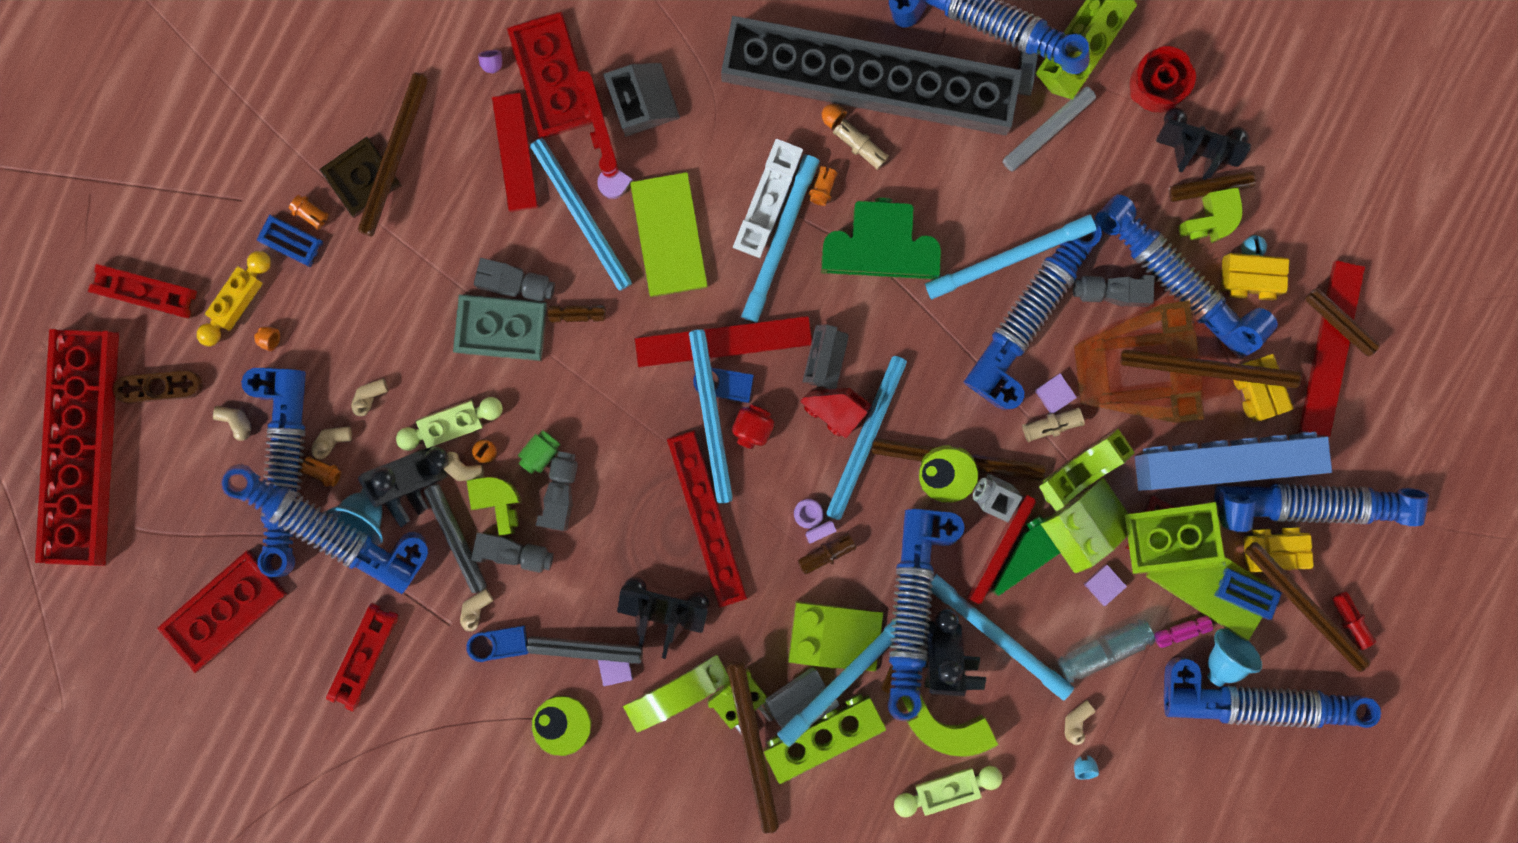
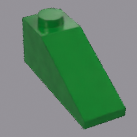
M1040 514L1026 523L1028 529L1022 532L991 589L994 595H1001L1060 554V551L1041 525L1051 516L1043 518Z

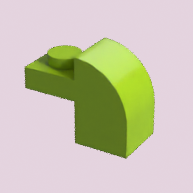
M1239 188L1208 193L1202 198L1206 217L1188 220L1178 226L1180 237L1190 236L1191 240L1208 237V232L1211 243H1215L1228 236L1238 227L1242 218V202Z
M486 477L467 480L471 510L495 507L499 535L514 534V527H518V517L516 510H511V504L522 503L517 489L509 482L498 478Z

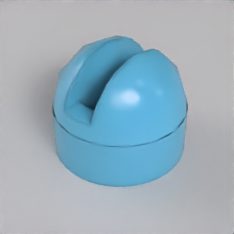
M1257 235L1246 238L1241 245L1242 253L1247 255L1263 256L1267 250L1265 239ZM1254 240L1258 242V254H1256V244Z
M1087 755V760L1083 761L1081 756L1076 759L1074 763L1075 778L1086 780L1099 775L1098 765L1091 756Z

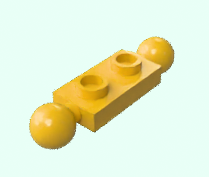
M254 251L247 258L248 268L246 271L239 266L236 267L205 312V315L212 319L211 322L201 325L197 330L196 336L202 345L208 347L216 345L221 338V327L231 331L263 284L256 277L258 274H263L269 270L271 260L268 254L263 251Z

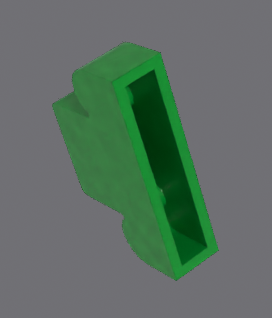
M875 198V202L857 201L853 209L852 238L843 231H833L825 237L822 247L821 273L935 280L940 276L941 248L938 241L931 236H921L916 241L912 240L913 205L892 203L890 198Z

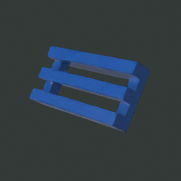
M270 214L256 239L258 242L310 268L313 264V258L318 254L319 246L321 247L323 244L322 240ZM274 223L312 242L311 247L272 229V224ZM267 234L306 252V257L304 258L266 239Z
M1229 568L1224 569L1223 579L1220 580L1218 584L1219 589L1216 590L1214 596L1267 620H1272L1282 592ZM1230 579H1235L1271 595L1273 598L1271 601L1230 583ZM1226 590H1231L1269 608L1266 611L1226 593Z

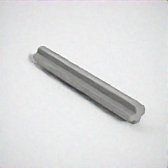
M1088 86L1083 88L1073 100L1066 103L1003 159L1002 162L1005 167L1011 172L1016 170L1096 99L1094 91Z

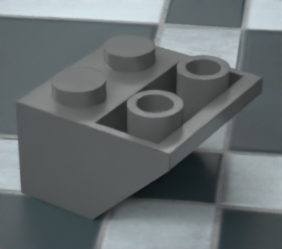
M661 63L631 64L604 74L625 137L680 119Z

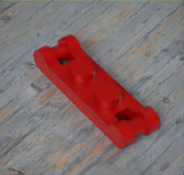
M580 71L575 75L574 81L579 93L585 95L587 103L582 104L586 122H593L595 131L590 132L594 149L600 148L602 157L599 160V167L605 177L613 178L618 174L619 169L596 88L590 73Z
M95 264L93 272L96 275L93 284H89L87 292L190 319L192 311L189 308L192 299L195 300L197 291ZM108 277H112L110 288L105 287ZM173 294L180 296L177 306L170 305Z
M374 603L369 605L327 693L326 700L333 703L338 701L344 704L346 709L352 712L355 711L389 635L398 621V614L392 611L387 613L380 610V606ZM374 620L383 624L380 631L371 628ZM344 683L353 687L350 694L342 691Z

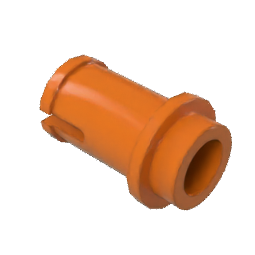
M824 166L820 167L814 189L809 191L810 201L820 206H826L827 202L831 201L830 192L838 175V172L832 168H829L827 172V167Z
M297 195L289 205L292 215H299L317 230L325 224L323 220L327 221L329 217L327 213L311 204L306 196Z
M311 456L305 459L308 465L303 462L302 469L300 470L301 473L322 481L325 487L336 486L341 477V471L338 470L336 465L329 466Z

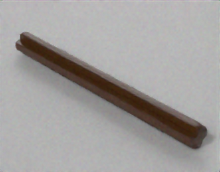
M415 72L411 76L358 226L359 233L363 235L373 236L428 83L427 77L423 74Z
M1126 349L1121 352L1120 364L1122 366L1297 388L1301 383V373L1297 371Z
M875 438L871 447V453L922 462L924 456L935 447ZM969 453L974 457L978 471L1038 481L1043 480L1045 476L1044 465Z
M1258 542L1251 543L1245 549V554L1358 672H1363L1370 666V660Z
M734 662L727 667L761 829L765 834L774 833L779 829V823L746 669L743 662Z

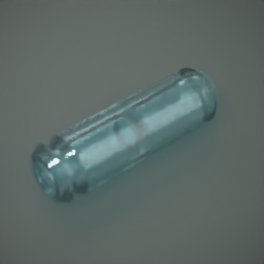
M1138 619V623H1129L1069 651L1066 657L1060 656L1057 662L1066 681L1074 683V679H1083L1145 650L1148 644L1150 646L1154 644L1155 637L1146 620Z

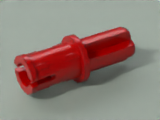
M1344 591L1336 594L1332 598V602L1344 621L1342 626L1348 628L1358 645V649L1364 650L1373 646L1377 641L1364 621L1365 615L1359 613L1348 592Z

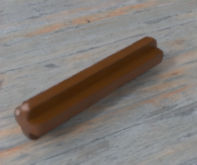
M1250 171L1171 186L1169 188V197L1172 202L1203 197L1211 192L1237 187L1239 190L1251 188L1256 185L1255 174Z
M1316 288L1306 296V302L1364 355L1372 356L1379 349L1380 344L1320 289Z

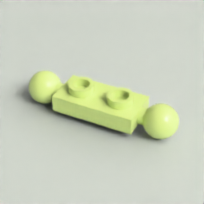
M487 397L476 408L471 399L416 420L419 429L415 430L411 427H405L397 433V445L403 450L410 451L415 449L419 442L423 440L426 448L479 430L483 427L481 418L495 420L501 416L503 411L502 403L495 397Z
M987 766L980 771L978 776L974 775L972 768H967L915 785L918 794L916 796L909 793L898 795L894 801V809L901 817H910L915 814L917 808L922 807L924 815L927 816L982 798L979 788L995 790L1001 785L1003 780L1002 773L994 766Z

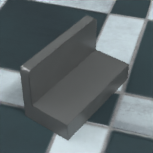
M830 325L815 326L802 382L826 389L837 388L849 338L847 333L837 331V327Z
M812 667L766 698L765 701L777 723L783 728L797 714H800L826 686L818 671ZM837 699L810 725L838 707Z

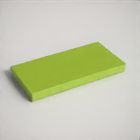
M688 173L630 182L650 298L708 288Z
M1225 556L1226 566L1146 574L1147 578L1204 615L1209 616L1210 619L1244 641H1249L1262 617L1214 596L1216 590L1219 589L1218 584L1220 580L1223 579L1224 569L1229 568L1271 587ZM1230 579V583L1270 601L1273 596L1235 579ZM1226 590V593L1230 595H1233L1264 610L1268 609V607L1265 605H1262L1256 601L1246 598L1231 590Z

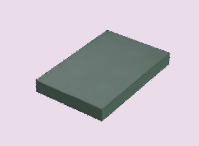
M459 294L453 353L542 361L547 303Z

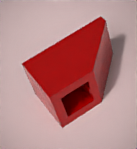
M851 388L809 391L800 401L809 415L814 418H821L827 423V428L833 434L839 437L842 435L845 439H847L872 407L870 403Z

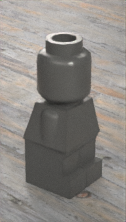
M484 258L479 260L473 284L477 289L500 293L501 295L516 297L521 295L522 292L523 297L536 301H544L545 298L552 299L555 282L549 281V278L545 275L532 272L525 275L522 268Z
M1144 275L1139 279L1130 277L1110 278L1106 281L1101 276H1083L1080 280L1074 281L1073 296L1079 297L1083 302H1102L1104 300L1121 307H1148L1154 304V276Z
M558 451L557 457L552 459L549 478L552 482H549L543 499V515H538L536 526L567 531L573 506L572 490L569 484L575 481L578 463L574 460L575 454Z
M478 532L471 560L486 562L489 559L497 564L520 565L523 570L541 573L544 570L550 571L554 553L548 552L547 548L534 544H526L524 546L507 536L503 537Z

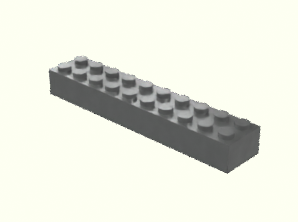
M732 16L721 70L722 82L1006 136L1012 127L1022 70Z

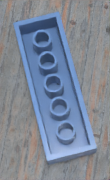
M1317 432L1289 435V440L1287 435L1260 438V443H1258L1257 438L1230 441L1231 446H1228V440L1201 443L1202 449H1198V443L1172 446L1171 452H1168V446L1143 449V455L1135 456L1138 491L1332 473L1328 437L1318 438Z

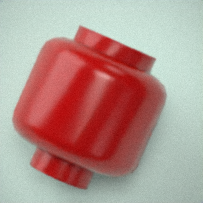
M750 404L749 408L742 407L732 426V433L738 437L737 443L752 450L755 445H766L775 424L774 420L770 417L771 412L753 404Z

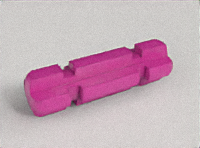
M1202 616L1196 618L1195 622L1190 620L1170 627L1168 631L1165 629L1158 631L1154 634L1156 643L1159 647L1164 648L1172 645V642L1179 643L1199 636V633L1211 632L1213 630L1212 621L1209 616Z

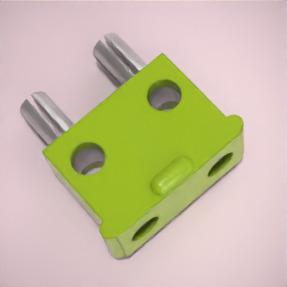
M746 668L750 693H758L757 697L752 698L754 711L758 708L769 722L773 721L771 716L773 718L774 716L765 701L767 695L751 677L750 670ZM728 682L708 698V707L714 708L731 730L735 727L741 734L730 682ZM762 705L767 709L771 716L766 712ZM728 711H734L735 714L729 717L726 715Z

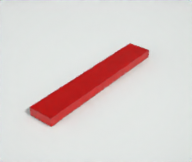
M1336 260L1332 265L1326 296L1354 320L1365 267ZM1323 316L1298 432H1317V436L1330 438L1350 341Z
M809 316L704 329L710 359L808 347L812 343ZM690 331L634 338L638 368L693 361L689 337Z
M695 430L667 439L668 446L718 606L721 608L746 600L745 589Z

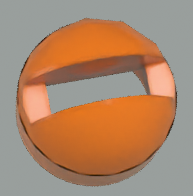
M828 104L822 110V120L825 125L834 130L846 117L847 111L839 105Z
M261 327L255 333L254 341L258 347L267 351H273L280 341V331L272 327Z
M483 439L474 444L472 454L478 462L489 463L495 459L497 448L493 442ZM487 444L489 447L480 458L477 455L484 445Z

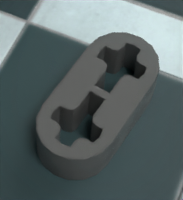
M1021 50L1018 70H1022L1018 94L1030 96L1038 54L1029 55Z

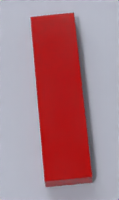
M521 93L492 97L508 211L517 212L539 208Z
M1022 495L1018 508L1004 527L967 599L977 604L983 602L1034 507L1036 499L1028 495Z

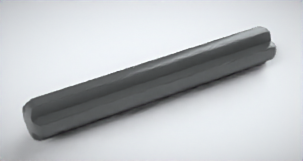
M434 484L426 488L424 494L471 592L478 593L484 590L487 584L476 561L471 560V550L440 486Z
M535 636L529 637L527 641V651L530 654L636 664L641 663L643 658L641 646Z

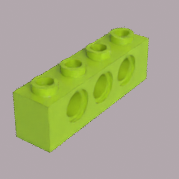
M1085 0L1064 33L1065 35L1078 34L1086 38L1089 43V65L1079 74H1070L1065 72L1060 64L1055 63L1054 59L1049 60L1046 57L1035 74L1052 94L1073 100L1136 8V2L1134 0ZM1078 51L1068 53V56L1072 58L1081 55Z
M862 694L851 697L845 701L847 706L839 710L835 708L810 725L794 742L801 743L805 747V752L800 757H792L788 753L789 746L778 735L766 741L768 746L763 748V753L779 785L886 731L869 695L863 697ZM846 716H854L857 718L858 724L855 729L848 731L841 727L842 720ZM821 729H826L831 733L830 741L825 744H820L815 740L816 732Z

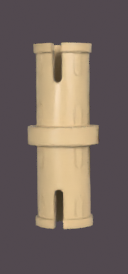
M843 119L841 125H838L833 132L834 135H837L852 148V153L861 155L876 170H879L889 157L888 154L884 153L870 141L871 137L869 135L860 133L846 119Z
M1078 407L1057 415L1053 413L1047 414V418L1022 424L1025 438L1029 443L1049 435H1053V437L1059 436L1060 432L1084 426L1085 422L1082 412Z

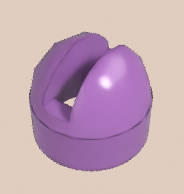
M487 50L478 54L479 64L485 72L494 74L502 67L501 51Z

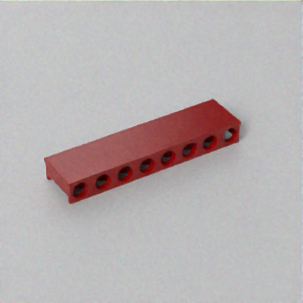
M49 329L35 563L106 566L116 399L113 393V386L117 380L118 332ZM57 338H58V340H59L58 350H57ZM55 368H57V377H56V379H55ZM54 396H55V407H53V398H54ZM52 426H53V437L51 436ZM50 455L52 457L51 467L49 464ZM50 485V493L48 497V486ZM48 514V523L46 526V516ZM46 543V554L44 555V546Z

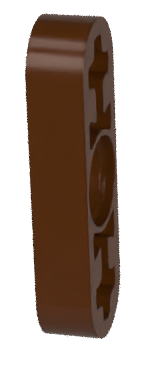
M189 371L131 375L117 379L113 386V393L119 401L125 403L186 399L199 395L203 382L198 374ZM186 377L188 380L193 381V386L188 388V392L184 388H174L173 383L186 382ZM161 379L165 383V390L162 394L156 396L151 391V384L154 380ZM129 382L131 386H142L143 392L133 391L128 395L123 393V388H127Z

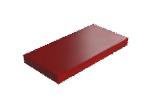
M562 11L508 27L507 32L539 137L544 139L593 124L592 121L586 122L582 104L587 103L585 95L579 93L574 81L575 75L580 72V68Z
M246 550L157 627L159 632L194 673L199 672L287 595L273 577L265 576L258 568V559L250 550Z

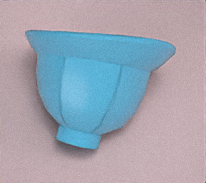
M363 488L361 493H354L346 497L337 507L327 510L326 515L332 514L333 520L338 517V523L344 521L343 526L346 527L350 524V530L356 528L355 533L358 534L359 531H362V533L371 537L372 543L376 545L382 544L383 537L380 530L383 515L382 505L374 507Z
M1226 628L1216 631L1214 635L1215 645L1208 659L1210 673L1207 675L1213 684L1222 687L1225 683H1235L1250 673L1261 671V658L1249 641H1244Z

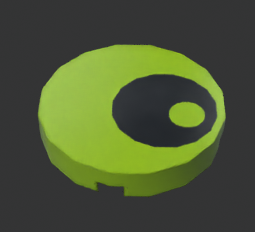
M942 445L932 449L924 456L919 468V481L923 491L932 499L940 502L954 503L966 498L973 492L978 481V468L974 457L965 449L951 447V445Z
M556 696L547 699L537 708L532 719V733L535 742L542 750L552 755L566 756L577 752L586 743L591 731V718L587 708L579 700L571 697Z

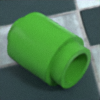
M542 429L539 434H534L518 454L521 458L519 464L531 474L535 470L541 473L558 453L557 448L561 444Z

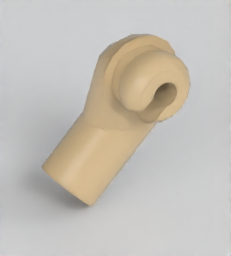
M384 378L360 386L356 390L351 404L355 415L360 417L367 415L374 397L388 392Z
M221 406L214 408L213 419L228 422L235 439L244 441L249 438L251 424L242 410Z
M348 426L322 430L313 442V456L317 459H325L337 442L351 441V428Z
M447 453L449 460L444 471L455 480L467 481L484 478L483 465L465 466L460 461L457 453Z
M484 589L463 603L460 624L466 631L477 629L481 608L494 601L487 589Z
M1087 700L1067 714L1065 718L1064 734L1066 739L1073 745H1080L1084 742L1083 721L1096 712Z

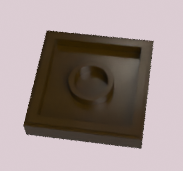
M367 136L319 169L353 218L364 212L383 158ZM396 176L393 179L389 194L401 186Z

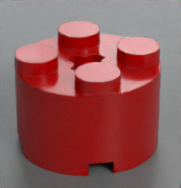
M1172 46L1159 47L1147 53L1135 66L1130 76L1129 86L1132 100L1145 110L1155 113L1167 112L1177 107L1191 93L1196 82V71L1189 61V56L1184 51ZM1159 76L1164 77V78H1163V82H1164V83L1161 82V79L1159 78Z

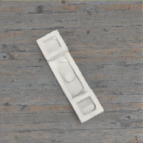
M779 139L775 140L745 220H743L734 242V249L757 258L761 257L803 152L802 148Z

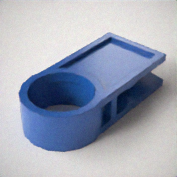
M711 367L712 372L719 378V385L715 390L716 398L749 403L754 375ZM695 373V376L693 378V384L696 391L699 393Z
M525 626L476 633L467 642V653L472 660L477 662L526 655L529 652L527 651ZM478 636H485L492 642L493 650L486 658H480L473 653L472 643Z

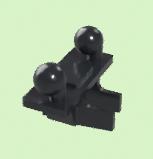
M1172 108L1166 112L1164 125L1156 138V142L1174 147L1177 168H1179L1178 172L1182 173L1194 154L1206 157L1202 175L1204 180L1211 178L1221 163L1239 167L1251 149V144L1248 143L1249 135L1244 128L1233 127L1224 136L1205 130V126L1202 125L1200 128L1187 124V114L1181 108Z
M429 447L364 472L358 476V480L372 505L378 507L385 504L400 528H402L410 519L400 503L401 497L406 495L418 516L423 514L428 507L420 491L422 488L442 481L447 477L444 468L448 464V454L442 448Z
M631 577L621 587L617 612L635 617L637 635L640 636L638 646H641L643 649L649 621L668 625L662 653L663 659L667 657L670 643H673L683 629L703 633L710 605L706 595L696 592L691 594L686 601L646 591V584L641 578Z
M941 610L936 615L935 622H927L930 627L926 629L929 631V634L926 635L929 641H927L928 648L926 649L928 652L927 664L924 667L928 668L924 688H929L931 694L965 696L967 690H984L986 677L965 675V671L978 670L980 657L964 656L962 625L959 624L958 616L952 610Z

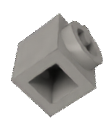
M989 473L986 478L984 477L977 482L973 493V500L978 503L984 512L1006 522H1009L1022 499V495L1014 485Z

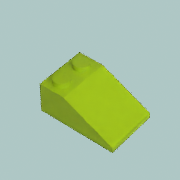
M1103 477L1041 523V525L1073 572L1078 573L1096 565L1127 537L1124 515L1128 514V512Z
M1216 502L1124 515L1133 574L1226 566Z
M796 601L788 656L789 663L846 669L881 634L883 612ZM877 659L865 671H876Z

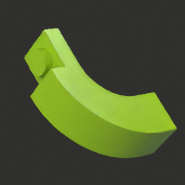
M1117 429L1054 471L1043 480L1039 488L1043 492L1046 501L1053 506L1055 511H1058L1093 482L1124 464L1135 452L1119 429Z
M715 655L666 684L644 693L624 705L623 708L636 732H640L676 715L713 694L717 689L730 682L729 676L718 655Z
M921 694L920 712L915 717L907 720L912 731L923 743L943 754L973 756L998 746L984 716H977L959 725L943 724L931 716ZM902 697L908 712H910L912 709L911 701L907 697Z

